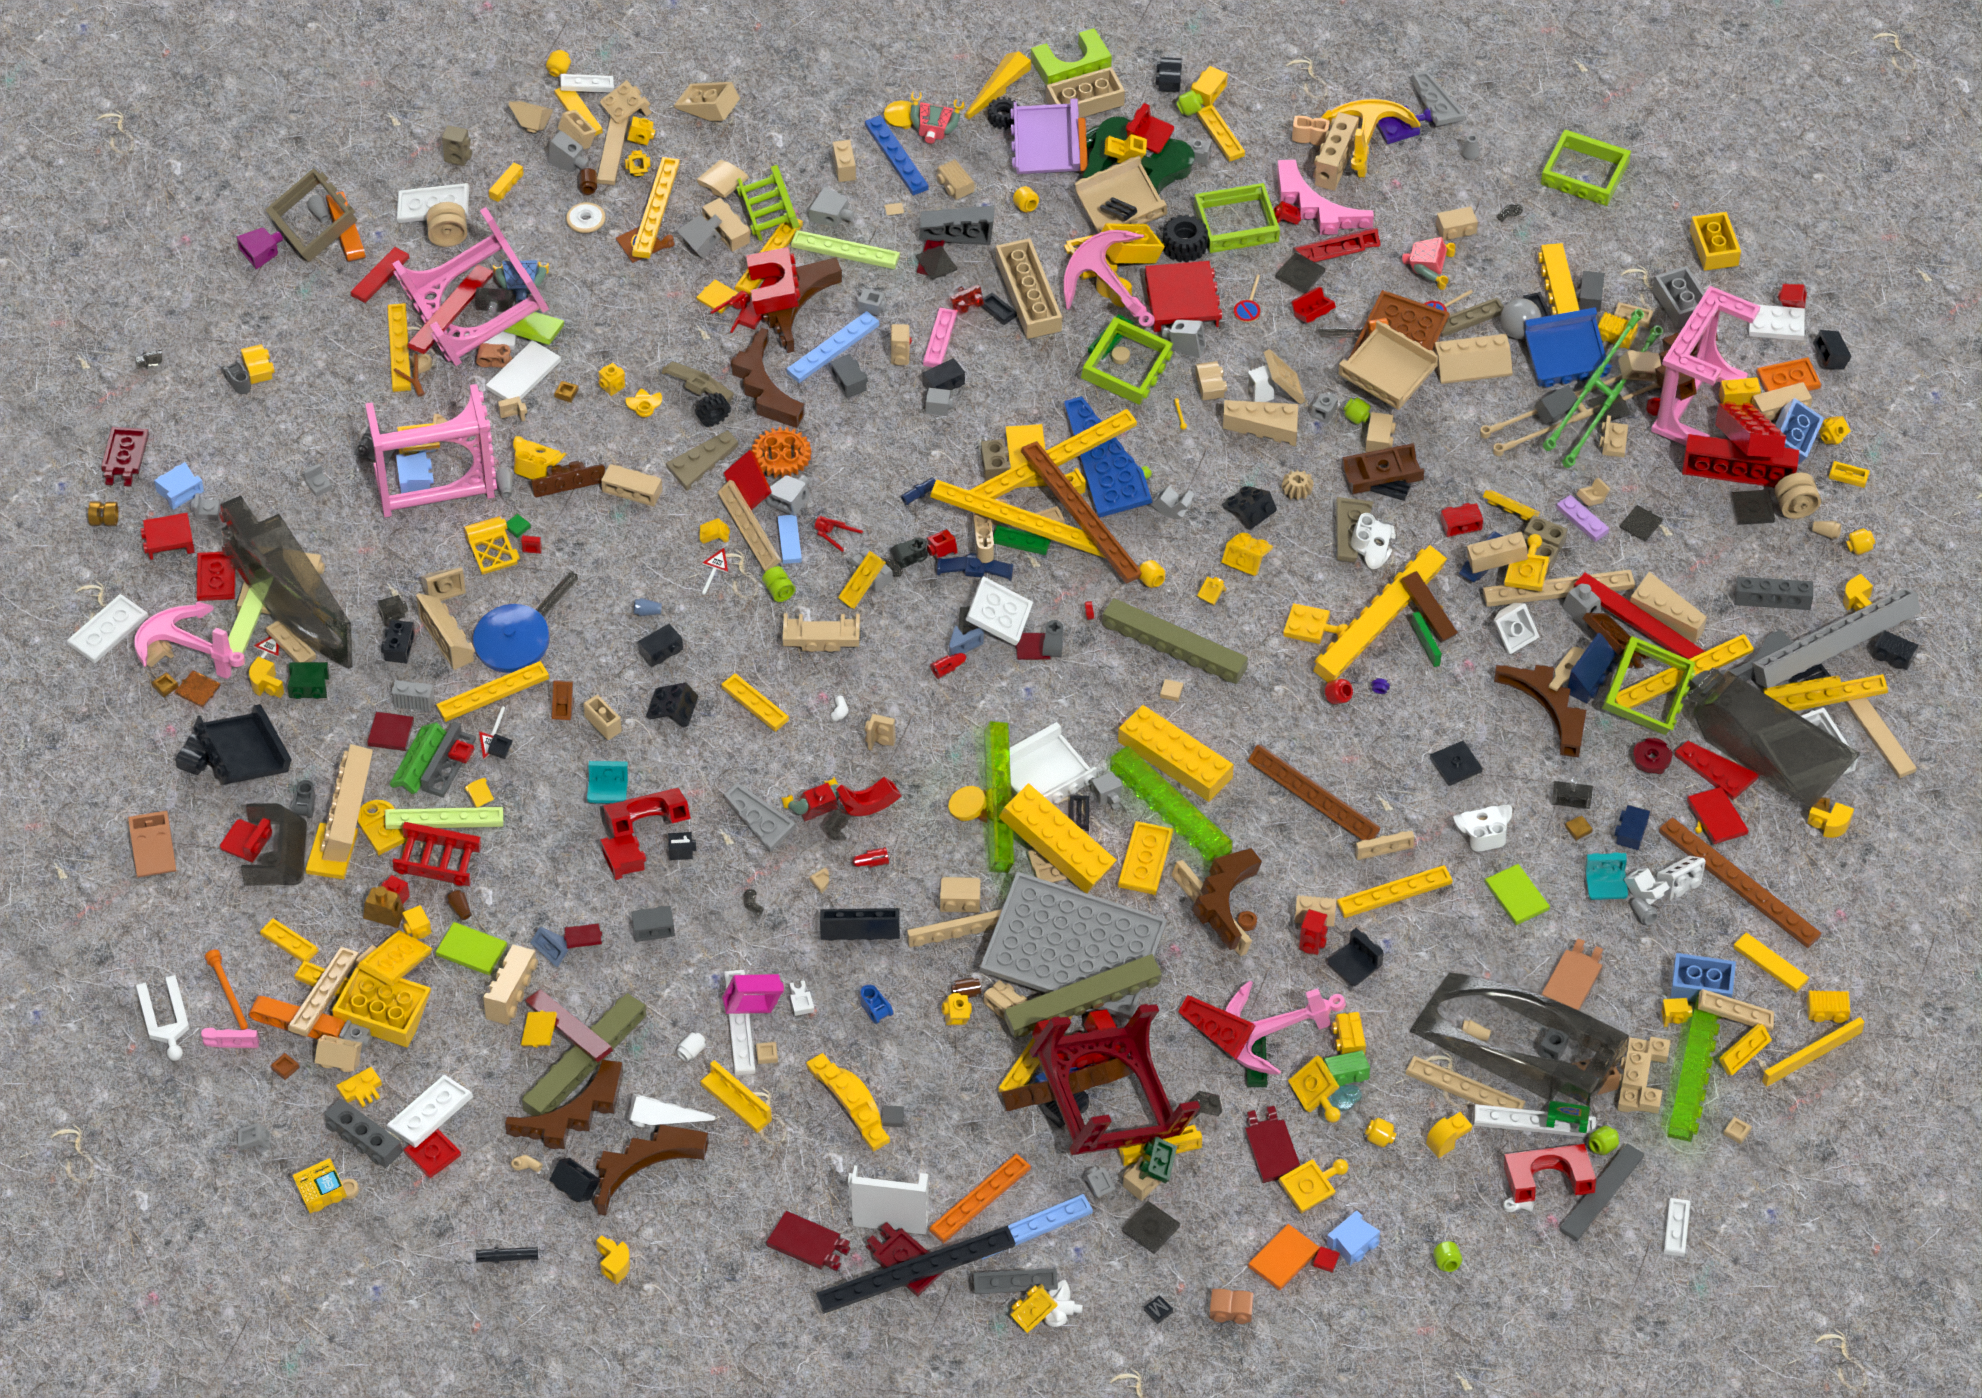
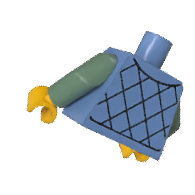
M537 260L520 261L538 288L549 272V263L542 266L541 262L537 264ZM502 261L500 267L493 265L497 281L503 289L508 290V293L510 291V295L516 294L517 303L527 298L526 294H531L511 261Z

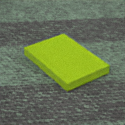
M534 312L507 328L504 332L550 345L563 328L564 320Z
M1519 864L1485 879V884L1515 925H1519L1550 909V905Z
M453 922L436 950V956L490 975L506 949L507 942Z

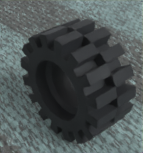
M997 97V101L993 99L992 103H989L988 121L991 125L993 124V127L996 128L998 126V129L1004 127V130L1008 129V126L1011 128V125L1014 124V119H1011V109H1014L1015 100L1011 101L1012 98L1010 97L1008 100L1006 97H1003V99ZM1005 111V112H1008L1009 114L1001 115V114H998V112Z
M717 392L714 395L712 393L709 394V397H703L704 400H700V404L696 405V415L706 427H713L715 423L717 425L720 424L719 422H723L725 420L724 417L727 418L729 416L728 413L731 412L730 404L721 393L718 394Z

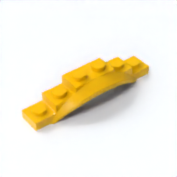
M824 1053L806 1062V1067L816 1080L822 1081L845 1107L861 1132L863 1140L873 1152L890 1143V1137L882 1128L880 1114L871 1093L855 1074L844 1068L837 1067L835 1063L831 1064Z

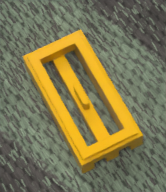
M1834 461L1829 479L1865 488L1870 470Z

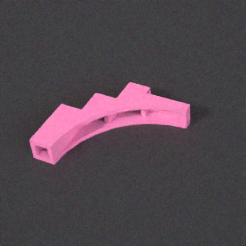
M1278 160L1277 176L1280 202L1284 201L1288 204L1298 203L1301 219H1318L1320 235L1338 234V229L1373 228V210L1347 208L1326 200L1313 191L1303 180L1296 160Z

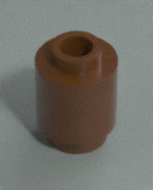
M585 168L580 171L579 184L582 193L586 195L595 193L597 189V172L594 169Z
M972 977L954 981V985H951L952 994L968 995V998L977 997L978 994H981L979 979Z

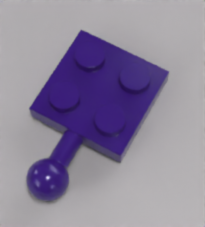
M1429 108L1425 109L1422 114L1415 116L1419 122L1423 120L1427 122L1433 121ZM1384 117L1376 124L1387 145L1420 135L1419 127L1411 128L1410 124L1397 117Z

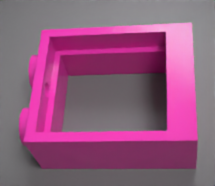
M779 974L734 975L722 996L726 1014L771 1013L784 992V985L780 981ZM744 994H765V995H744Z

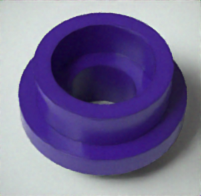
M1377 678L1371 682L1372 691L1377 694H1386L1387 690L1390 689V684L1385 679Z

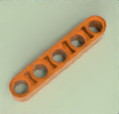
M344 191L336 193L337 195L340 193L346 199ZM329 194L326 195V201L334 223L344 214V211ZM354 223L339 236L347 262L365 258L364 248Z
M258 996L249 1012V1016L257 1022L288 1031L289 1024L301 1007L269 997ZM322 1013L308 1034V1037L319 1039L323 1035L339 1038L346 1022L340 1018Z

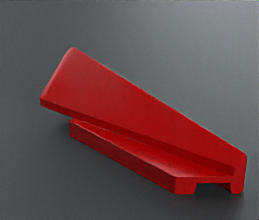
M1369 228L1293 247V250L1310 261L1317 262L1364 251L1365 247H1379L1381 244L1378 229Z

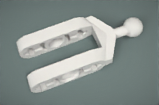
M173 975L165 978L177 1023L157 1027L146 982L137 984L136 988L150 1039L168 1043V1058L173 1061L179 1060L182 1057L183 1051L176 1044V1040L189 1030V1025L176 976Z

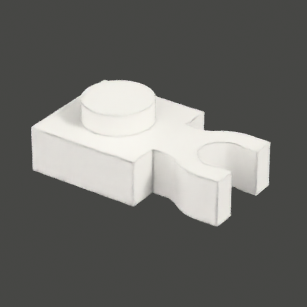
M801 981V988H795L794 983H790V990L793 994L790 995L794 1015L814 1012L810 991L805 992V981Z

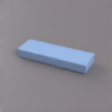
M794 515L778 516L783 564L802 562L797 517Z

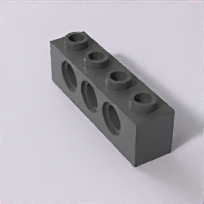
M1737 576L1735 605L1811 610L1813 581Z
M342 1098L324 1114L325 1125L330 1131H336L345 1142L352 1143L360 1153L367 1154L375 1164H380L387 1168L402 1153L401 1141Z

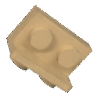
M1607 416V421L1602 423L1601 433H1605V436H1601L1599 446L1603 447L1602 455L1624 458L1628 425L1611 423V416Z
M872 714L870 721L867 720L865 725V732H867L865 742L868 743V750L872 751L875 742L881 745L894 746L896 741L894 718Z

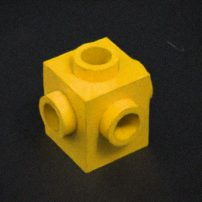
M633 116L627 140L648 146L649 139L653 140L654 122L646 118Z
M642 150L631 151L628 159H625L626 170L629 169V172L633 173L634 176H643L644 172H648L647 168L651 167L650 157H646V153H642ZM640 160V166H635L634 161Z
M611 363L598 371V383L610 396L625 388V372L621 367Z
M1836 416L1823 420L1818 432L1825 444L1837 445L1844 440L1843 438L1851 430L1843 416Z
M954 993L949 995L944 1003H942L941 1010L942 1014L945 1015L946 1025H966L972 1011L971 1003L968 1002V995Z

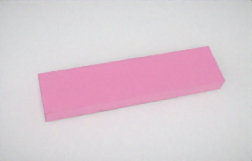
M939 308L923 360V366L935 367L943 363L956 321L957 310Z

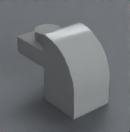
M1167 486L1158 492L1151 505L1162 515L1172 519H1181L1192 504L1191 499L1195 494L1191 490H1187L1179 495L1170 486Z

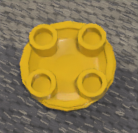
M900 100L888 104L884 111L886 124H892L903 129L911 128L913 123L910 116L913 103Z

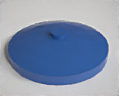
M522 604L502 605L489 611L478 622L473 635L474 648L481 662L490 669L504 673H512L538 662L545 654L550 641V633L544 617L534 608Z

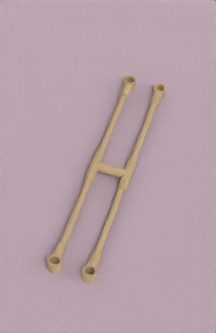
M1622 374L1603 381V383L1608 385L1622 379ZM1656 381L1655 384L1615 399L1611 406L1661 386ZM1594 385L1591 391L1598 389V387ZM1584 388L1574 392L1577 398L1582 394ZM1581 402L1577 407L1580 413L1571 416L1567 424L1575 423L1599 413L1603 405L1586 409ZM1534 409L1503 423L1499 422L1492 426L1484 425L1480 429V436L1482 438H1489L1491 433L1538 412ZM1562 422L1518 440H1512L1504 444L1496 443L1493 453L1496 456H1502L1504 451L1558 428Z

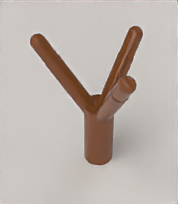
M415 353L414 379L397 368H394V371L411 382L418 397H421L425 393L418 379V354Z

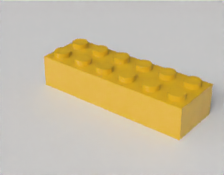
M1144 705L1119 727L1118 742L1208 802L1233 778L1234 764Z
M1029 783L1004 807L999 815V818L1084 893L1088 894L1117 861Z

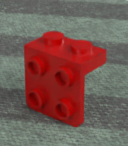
M1143 103L1141 108L1136 110L1132 122H1129L1126 126L1127 138L1131 134L1147 139L1146 149L1159 154L1174 132V126L1151 116L1150 105Z
M263 818L258 826L242 819L236 820L221 842L220 849L253 863L272 835L270 820Z

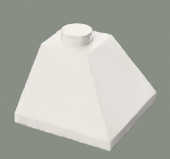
M1512 603L1500 610L1494 619L1508 654H1512L1540 637L1525 603Z

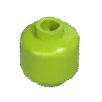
M1193 90L1178 97L1179 101L1176 102L1181 114L1191 116L1202 109L1201 104L1204 103L1200 93L1196 94Z
M1358 397L1355 399L1351 398L1343 409L1345 417L1356 425H1359L1362 421L1366 423L1371 416V413H1369L1370 405Z
M1607 1125L1601 1126L1589 1136L1590 1149L1599 1155H1606L1619 1145L1618 1132Z
M1442 1242L1433 1251L1435 1262L1441 1271L1453 1272L1462 1264L1461 1252L1458 1245L1454 1242Z

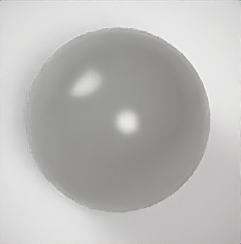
M1514 299L1506 304L1502 310L1500 319L1502 328L1510 337L1526 339L1525 320L1540 318L1541 312L1537 305L1528 299Z

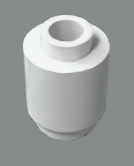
M691 1032L680 1043L676 1053L685 1062L693 1060L706 1047L705 1038L700 1033L695 1034Z

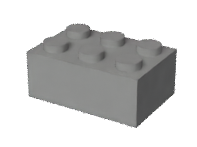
M1688 266L1657 275L1654 278L1653 292L1676 328L1685 326L1705 294Z

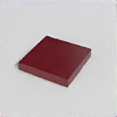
M376 712L367 742L368 746L406 751L414 717Z

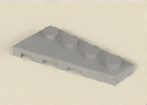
M1428 71L1413 73L1411 80L1426 108L1430 109L1431 117L1436 126L1464 120L1466 116Z
M736 783L724 794V799L770 852L796 828L794 821L739 783Z

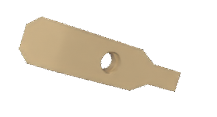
M1573 647L1569 650L1555 669V678L1550 683L1549 688L1558 691L1566 681H1569L1570 671L1585 652L1584 649Z

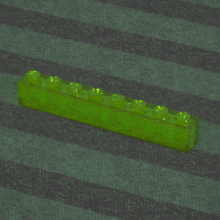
M990 721L984 730L989 872L1008 873L1014 864L1013 830L999 818V815L1012 800L1009 723Z
M1128 745L1110 758L1111 772L1118 776L1126 787L1136 792L1141 800L1148 803L1154 812L1160 814L1167 824H1171L1180 836H1184L1193 848H1197L1206 860L1213 862L1214 858L1232 853L1233 841Z
M1699 994L1696 999L1668 1137L1692 1142L1693 1134H1698L1700 1123H1696V1119H1701L1703 1107L1699 1106L1700 1101L1704 1102L1706 1090L1703 1089V1085H1708L1710 1073H1706L1707 1068L1711 1069L1713 1057L1710 1056V1052H1715L1717 1040H1713L1714 1035L1718 1036L1720 1024L1716 1022L1717 1019L1721 1020L1722 1018L1721 1016L1698 1009Z

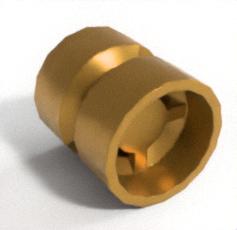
M90 501L88 508L89 525L101 526L104 523L106 526H117L119 516L117 502H105V504H102L101 501Z

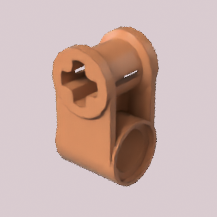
M482 343L478 348L476 363L485 368H504L512 360L510 356L511 349L506 344Z

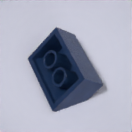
M1600 633L1596 635L1570 671L1568 684L1570 696L1586 704L1591 698L1594 699L1600 685L1604 686L1608 679V674L1610 672L1613 673L1617 666L1615 662L1617 654Z

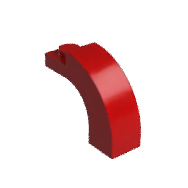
M885 776L873 786L862 791H853L843 784L836 788L840 795L838 797L848 814L853 816H867L877 813L902 797L894 782Z

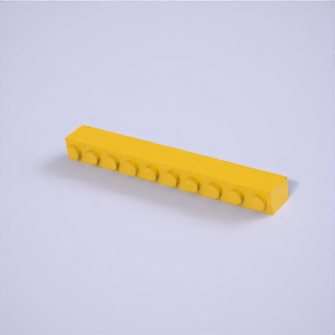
M1431 545L1425 550L1422 548L1416 555L1417 559L1414 562L1410 560L1404 568L1405 571L1403 573L1399 572L1395 576L1392 585L1388 583L1382 591L1383 594L1381 596L1377 595L1372 600V605L1369 608L1366 606L1360 613L1361 617L1358 620L1355 618L1349 624V629L1347 631L1343 630L1337 637L1338 641L1336 643L1331 642L1326 649L1327 652L1324 655L1320 654L1314 661L1316 665L1313 671L1327 683L1336 680L1412 601L1400 580L1417 571L1427 585L1443 568L1447 560L1445 556Z

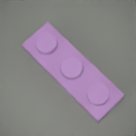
M1569 495L1557 504L1556 509L1594 542L1609 533V527L1573 496Z

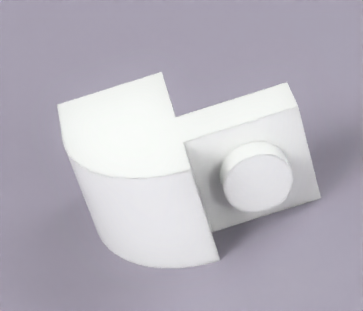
M1648 868L1637 869L1624 879L1635 898L1640 897L1648 904H1652L1657 899L1665 895L1664 892L1670 888L1666 881L1656 882Z

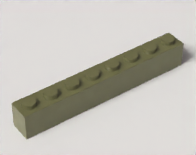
M1113 598L1103 612L1102 625L1108 629L1115 630L1126 637H1131L1160 652L1167 653L1194 667L1201 668L1209 674L1223 678L1225 681L1237 684L1247 670V656L1118 599Z
M1153 954L1007 1008L1005 1009L1004 1018L1013 1038L1017 1036L1024 1037L1034 1030L1039 1021L1050 1020L1056 1016H1079L1085 1013L1086 1010L1091 1008L1098 1009L1109 1001L1116 1002L1123 996L1128 994L1135 995L1146 987L1153 988L1161 982L1162 973Z
M626 993L590 1029L612 1046L614 1050L646 1017V1005L629 993ZM575 1045L563 1055L558 1064H554L550 1068L549 1073L544 1078L542 1077L537 1081L536 1086L531 1091L525 1093L522 1098L523 1110L531 1116L553 1112L602 1060L597 1063Z

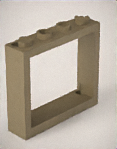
M315 168L265 209L308 262L358 221L354 216L355 210L349 204L347 206L344 204L346 199L340 193L337 195L335 193L337 188L331 182L328 184L326 182L328 177L323 172L319 173ZM321 183L344 211V214L305 247L281 216Z

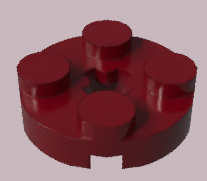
M1646 738L1645 741L1638 742L1635 745L1633 752L1635 768L1647 773L1663 774L1671 764L1672 751L1671 749L1669 750L1667 743L1663 740ZM1654 753L1656 758H1651L1648 755Z

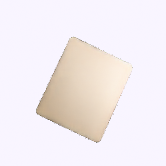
M902 203L885 205L887 215L904 213Z

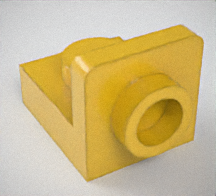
M1207 576L1197 597L1214 606L1222 591L1225 592L1227 590L1224 581L1217 577L1212 579Z

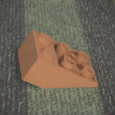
M161 811L128 817L137 878L177 871L168 812Z

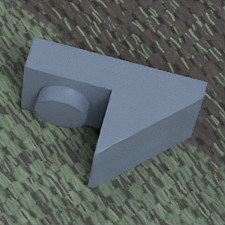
M955 626L949 644V656L956 653L964 654L983 645L984 632L981 628L971 630L963 635L959 628Z

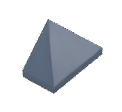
M539 927L530 942L556 967L560 965L568 952L564 937L543 927Z

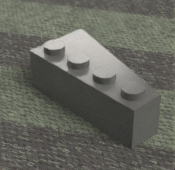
M994 205L922 211L919 224V240H944L945 242L990 245L994 223Z

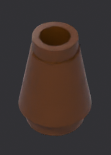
M461 890L450 893L447 896L448 905L461 920L470 918L472 913L470 912L465 893H462Z

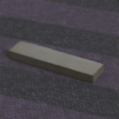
M1496 297L1451 314L1441 337L1501 316L1504 308L1503 304Z

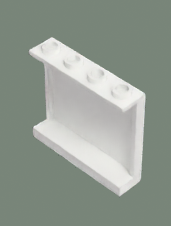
M1057 722L993 757V769L1015 795L1029 783L1052 804L1059 803L1063 798L1070 794H1075L1086 785H1091L1092 780L1097 775V768L1093 767L1090 769L1061 735V726Z
M854 1165L853 1173H849L848 1196H850L849 1218H852L853 1226L881 1229V1226L887 1222L895 1231L902 1228L905 1232L926 1234L929 1218L928 1174L920 1173L918 1184L858 1177V1168Z

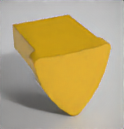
M486 778L473 781L464 787L475 808L494 800L486 784Z

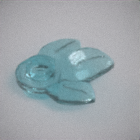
M1355 1085L1339 1086L1340 1088L1327 1098L1333 1107H1338L1340 1111H1347L1353 1108L1356 1102L1361 1100L1362 1092Z

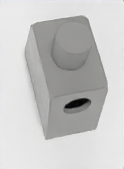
M561 130L550 141L549 163L568 172H573L577 166L585 169L589 164V160L582 157V145Z
M825 186L809 209L810 222L833 227L839 226L842 219L851 222L855 215L854 211L848 209V199Z
M716 214L708 221L702 215H698L677 231L704 259L721 238V235L715 229L722 223V220Z
M1176 320L1172 328L1164 327L1162 331V338L1171 340L1174 351L1200 358L1207 346L1202 321Z
M801 475L798 479L784 476L770 487L772 493L766 498L767 504L796 516L809 499L807 487L809 479L805 475Z
M1580 584L1569 591L1562 608L1585 629H1589L1590 626L1582 618L1586 613H1601V600L1591 591V587L1588 584Z

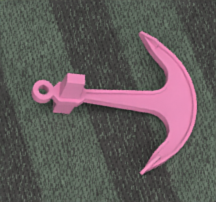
M1109 230L1098 233L1082 243L1072 255L1065 271L1064 296L1066 309L1071 307L1078 277L1085 271H1094L1122 297L1121 301L1125 304V307L1135 318H1139V323L1142 326L1151 327L1155 321L1154 316L1146 310L1147 308L1137 297H1132L1105 259L1106 251L1112 244L1144 238V235L1129 231Z
M196 602V605L178 606L161 611L146 620L135 635V651L144 667H146L148 660V646L158 640H168L210 654L214 659L217 675L225 679L231 676V666L240 667L244 665L245 658L241 652H232L227 632L216 628L212 631L213 644L174 625L177 621L195 616L202 618L214 610L212 605L202 602Z
M1252 981L1247 982L1240 988L1229 1002L1225 1011L1240 1017L1241 1011L1248 999L1253 984ZM1317 988L1306 992L1309 1003L1304 1009L1252 1022L1256 1027L1237 1061L1255 1071L1280 1075V1070L1251 1052L1254 1042L1263 1036L1307 1018L1315 1020L1319 1030L1332 1026L1329 1013L1331 1010L1338 1012L1345 1008L1346 1002L1344 997L1340 994H1334L1328 1001L1322 998Z

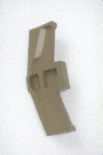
M671 361L663 368L662 374H670L686 380L685 388L691 390L692 393L699 395L705 391L713 395L715 392L721 393L728 403L731 402L734 396L732 391L705 372Z

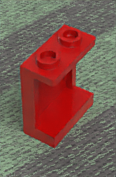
M188 512L143 520L144 528H140L142 539H146V542L143 543L145 554L149 553L150 560L154 559L153 553L184 547L187 549V554L195 553Z

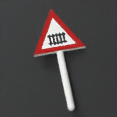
M724 548L702 562L703 565L713 568L702 591L703 595L706 594L716 569L728 573Z
M271 636L253 646L264 651L261 655L263 659L267 653L279 657V645Z
M504 706L501 707L491 735L479 732L483 760L490 755L487 751L498 729L505 710Z

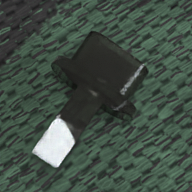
M162 351L143 352V355L135 357L137 369L146 367L147 370L148 366L159 365L162 362Z

